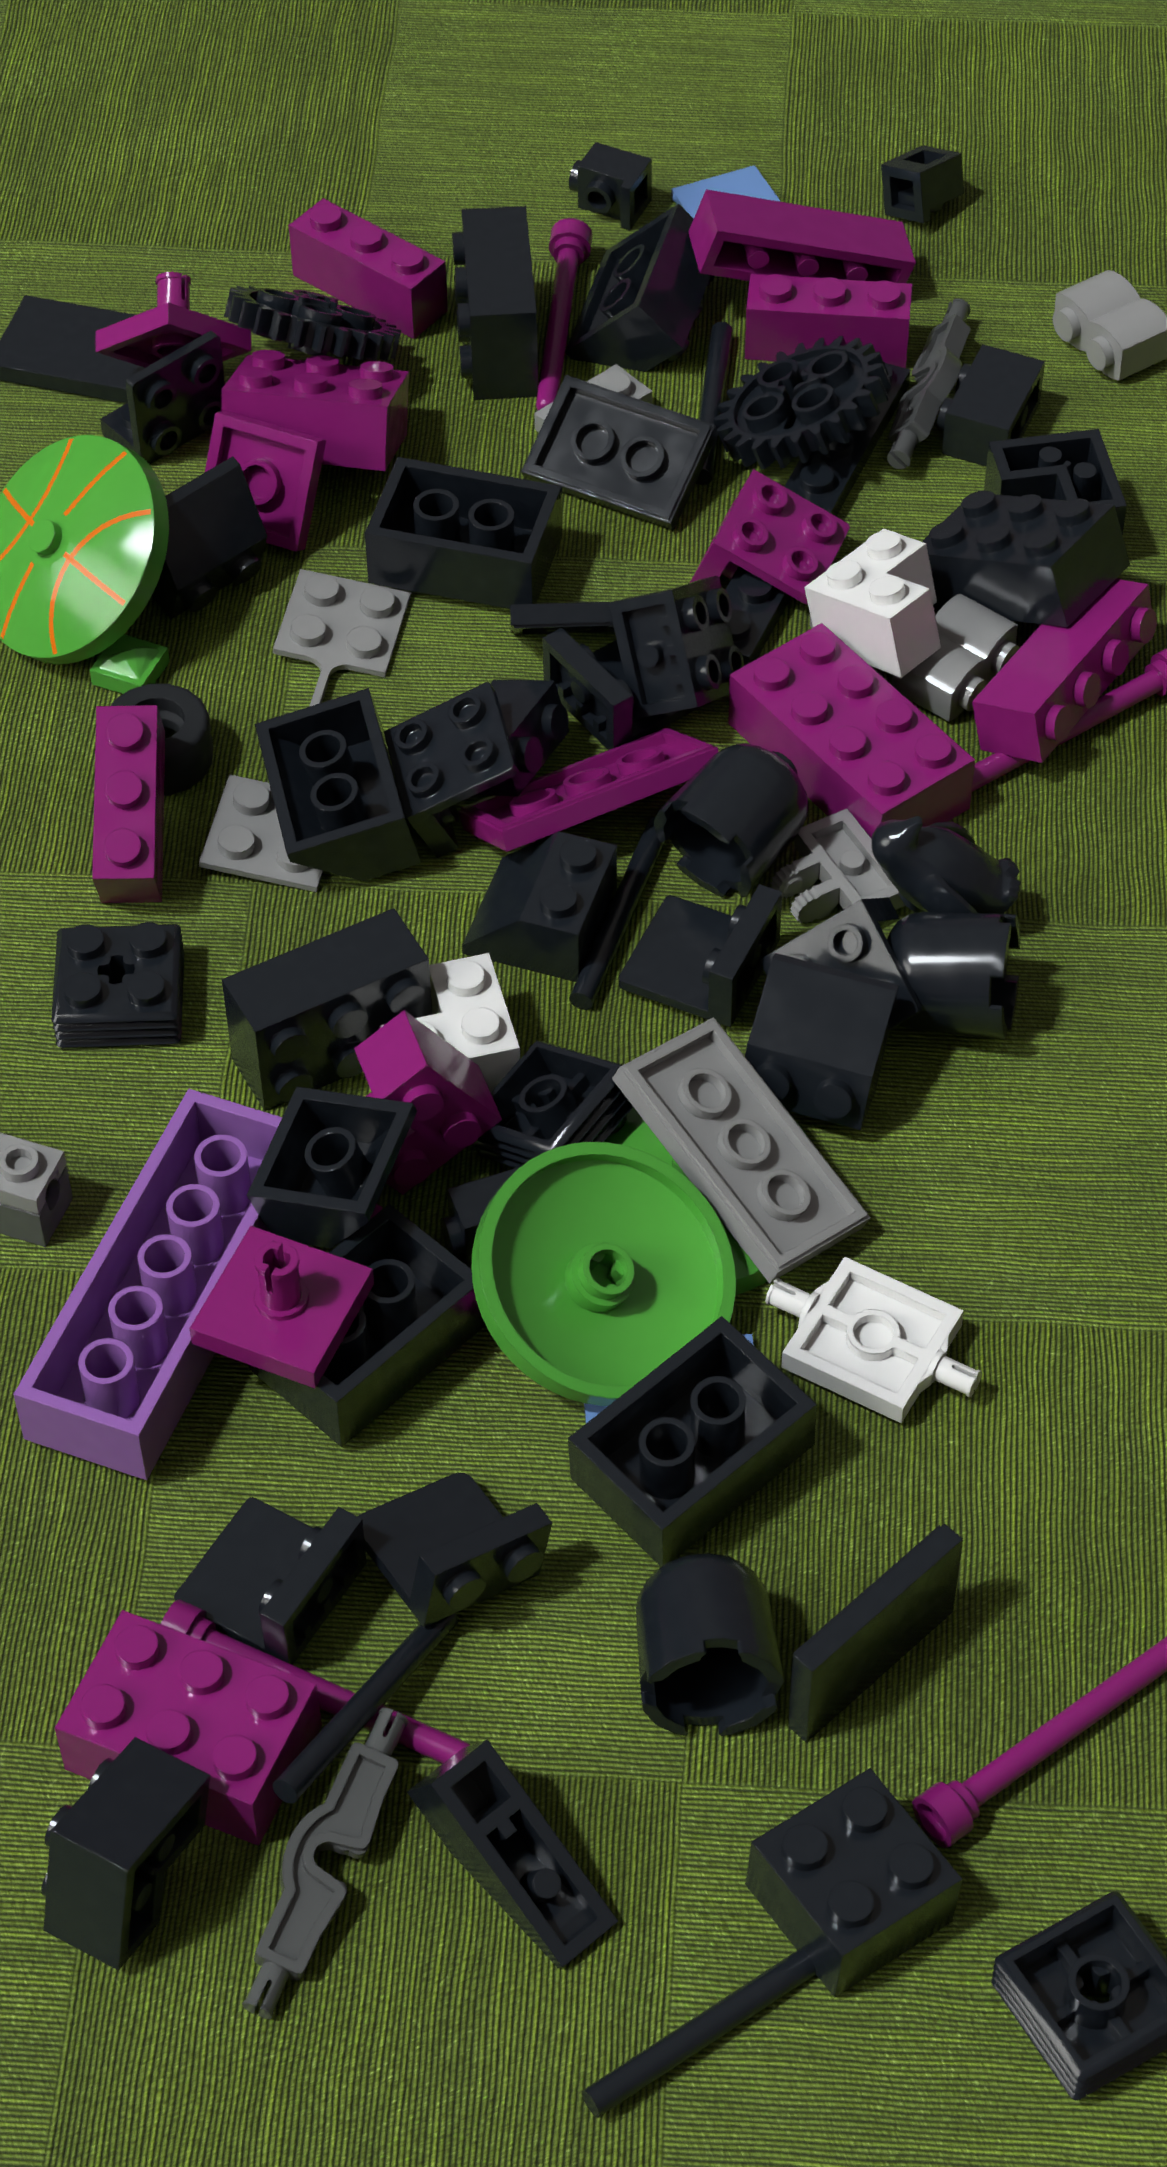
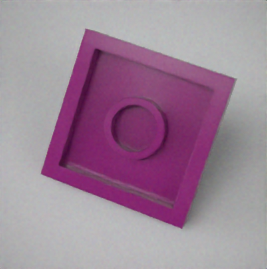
M164 272L156 276L157 307L96 331L97 353L144 368L209 331H213L221 339L223 361L252 351L250 329L240 328L238 325L190 310L191 278L187 275L182 276V273Z
M225 410L216 412L205 472L233 456L241 465L268 536L266 543L295 552L306 549L326 439Z
M250 1226L190 1326L191 1342L193 1345L316 1388L374 1285L373 1268Z

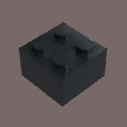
M869 1768L751 1842L745 1885L796 1950L802 1949L809 1955L815 1966L816 1975L835 1998L953 1921L962 1878L873 1770Z

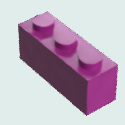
M324 198L289 224L293 276L354 308L368 311L376 315V318L385 319L386 323L396 325V328L400 329L401 333L412 339H415L448 312L446 261Z
M750 274L746 308L745 359L776 361L777 352L782 351L787 356L795 352L799 343H803L805 348L809 349L814 346L819 338L824 337L826 344L830 345L836 338L843 336L846 344L855 338H860L863 346L869 343L873 344L875 351L880 352L884 362L906 368L912 284L893 283L890 281L844 280L833 277L811 278L784 276L781 274Z
M157 705L96 706L92 880L101 903L162 902L165 730Z

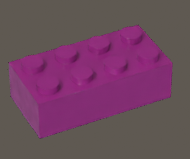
M821 623L730 674L728 724L750 744L760 746L771 752H779L790 759L797 769L798 777L807 793V797L827 816L847 808L872 839V834L878 825L891 819L906 820L919 816L922 818V826H929L936 822H948L970 809L975 759L824 624Z

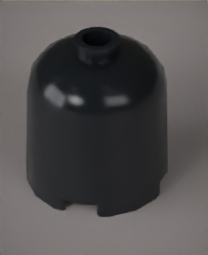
M747 743L736 744L716 753L664 804L654 819L656 836L662 844L670 838L675 848L683 856L677 863L678 868L699 886L721 897H724L730 889L738 890L743 898L754 889L798 835L808 817V798L798 777L795 765L785 755L775 751L771 752L757 745Z
M919 912L909 914L897 921L891 929L887 941L922 1006V1011L918 1015L900 1025L921 1031L1006 1040L1007 1030H1012L1019 987V975H1007L1008 948L1020 949L1021 938L1018 916L1016 914Z
M711 1553L686 1555L667 1562L655 1571L645 1582L637 1598L636 1605L642 1707L647 1716L655 1725L677 1735H687V1724L696 1726L718 1725L719 1735L726 1736L752 1728L773 1714L778 1707L776 1695L784 1684L769 1595L765 1585L756 1573L744 1563L730 1556Z

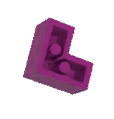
M405 1010L354 1048L371 1089V1093L366 1097L414 1103L417 1109L416 1116L386 1184L402 1195L424 1181L431 1173L467 1146L476 1142L480 1136L502 1121L479 1065Z

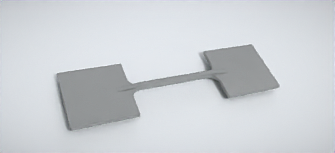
M300 569L273 646L272 654L309 661L318 666L321 673L310 706L322 703L330 676L336 671L351 670L385 678L410 601L411 592ZM229 774L199 860V867L317 892L323 871L289 861L270 784Z

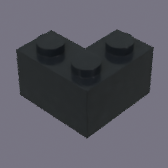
M1099 429L989 442L984 491H991L996 495L1021 497L1033 494L1043 499L1066 501L1085 499L1090 503L1113 504L1123 536L1127 504Z
M134 1737L115 1760L111 1758L105 1759L93 1774L87 1791L73 1806L64 1805L61 1807L48 1826L45 1835V1845L49 1847L48 1872L41 1888L42 1895L46 1897L43 1931L119 1971L160 1922L164 1873L205 1826L210 1775L137 1737Z

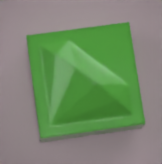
M124 634L115 643L103 650L90 669L92 685L124 694L130 689L147 684H155L156 679H159L170 662L168 647Z

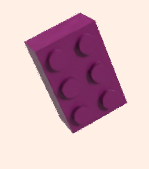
M259 350L245 357L222 388V411H229L326 439L322 461L324 465L386 471L407 435L409 371L393 370L392 364L381 361H369L362 363L360 366L339 364V360L331 356L318 355L308 357L306 360L285 358V354L280 351Z
M122 1610L56 1724L55 1732L65 1770L90 1780L96 1769L105 1759L111 1758L115 1760L134 1737L209 1774L210 1783L205 1825L259 1846L282 1803V1800L273 1790V1782L316 1737L322 1727L316 1683Z

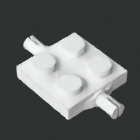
M844 1257L830 1280L811 1294L785 1283L779 1278L774 1280L773 1285L771 1284L767 1292L766 1304L773 1305L799 1317L798 1329L782 1352L781 1368L899 1423L903 1422L919 1394L931 1386L934 1381L966 1394L967 1397H971L974 1394V1390L978 1387L982 1371L975 1370L947 1357V1349L962 1326L964 1310L856 1261Z

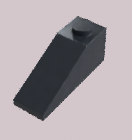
M488 1739L462 1748L407 1791L449 1852L557 1968H563L618 1922Z

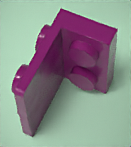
M753 469L728 510L690 583L716 575L720 577L721 574L731 579L737 568L741 567L808 605L804 587L831 566L850 526L847 522Z

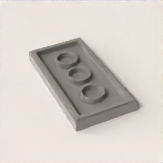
M714 1017L620 1066L612 1077L618 1088L689 1180L708 1200L719 1219L769 1283L861 1230L871 1217Z

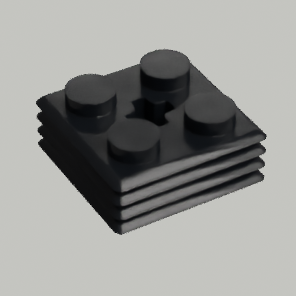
M145 922L130 926L96 927L90 924H83L76 927L60 928L57 931L51 1018L55 1031L56 1045L60 1048L179 1043L182 1035L185 954L181 926L178 924L159 925L153 922Z
M536 1041L491 1092L502 1121L473 1143L474 1147L479 1148L478 1155L518 1168L536 1156L560 1146L581 1142H604L609 1135L618 1132L624 1126L627 1120L626 1115L633 1108L632 1104L612 1080V1077L622 1064L544 1041Z
M1112 1891L995 1958L993 1977L991 1979L992 1985L1071 2099L1081 2100L1167 2050V1957L1119 1892ZM1087 1987L1094 1995L1107 1992L1110 1995L1109 2001L1106 2003H1098L1095 2000L1090 2001L1082 1995L1083 1988Z

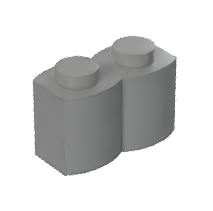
M1106 270L1056 293L1053 326L1057 335L1063 341L1072 344L1076 349L1086 351L1091 365L1111 379L1122 380L1167 359V315L1155 303L1140 298L1135 288L1119 273Z
M957 594L951 598L935 615L941 648L902 678L895 675L892 677V686L904 697L949 722L957 718L964 709L969 712L973 710L972 701L1020 649L1016 645L1018 624L962 594Z

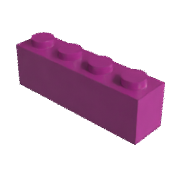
M707 189L688 231L699 273L750 281V274H781L795 277H833L844 280L907 283L916 264L903 222Z
M1115 579L1068 627L1041 624L972 701L980 750L1002 753L1006 756L1043 763L1057 745L1067 738L1070 730L1089 708H1092L1097 703L1098 698L1115 678L1124 672L1128 663L1141 648L1153 638L1157 625V616L1151 606L1149 584Z

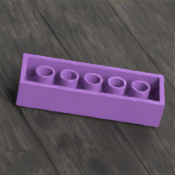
M188 1088L13 1394L25 1440L144 1480L149 1478L215 1355L213 1351L192 1344L189 1328L249 1227L254 1226L268 1231L248 1199L247 1193L282 1117Z

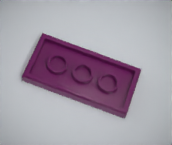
M664 728L535 778L528 783L518 797L489 796L461 807L458 813L464 831L508 852L689 781L719 751L717 747L675 730Z

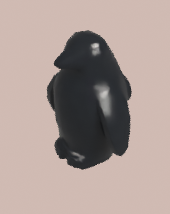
M919 816L906 820L891 819L880 823L872 834L871 848L876 861L899 891V896L903 903L916 913L927 911L1004 914L1018 899L1021 881L1016 879L1020 872L1018 866L1010 858L998 860L975 844L973 836L966 828L954 822H936L929 826H922V818Z

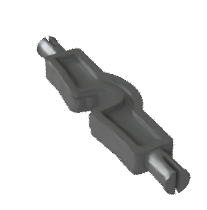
M953 299V303L950 301L942 323L930 331L925 346L911 372L917 384L900 399L895 420L888 435V439L893 443V446L888 453L887 460L896 469H905L906 465H910L916 445L929 436L942 402L958 379L961 371V361L959 358L971 330L965 323L967 316L970 314V305L963 299Z
M381 1708L379 1710L378 1718L365 1745L358 1742L352 1744L325 1803L309 1812L300 1821L289 1838L280 1871L282 1895L256 1948L254 1961L261 1968L246 2000L242 2003V2006L252 2014H254L265 1989L269 1988L258 2016L265 2019L273 2017V2011L288 1979L293 1981H300L317 1944L345 1900L347 1894L345 1883L335 1879L331 1874L318 1867L314 1861V1856L318 1852L325 1850L348 1855L354 1859L362 1858L366 1854L381 1805L398 1769V1761L391 1756L404 1728L408 1725V1719L399 1712L388 1735L384 1737L383 1735L391 1720L393 1710L389 1708Z

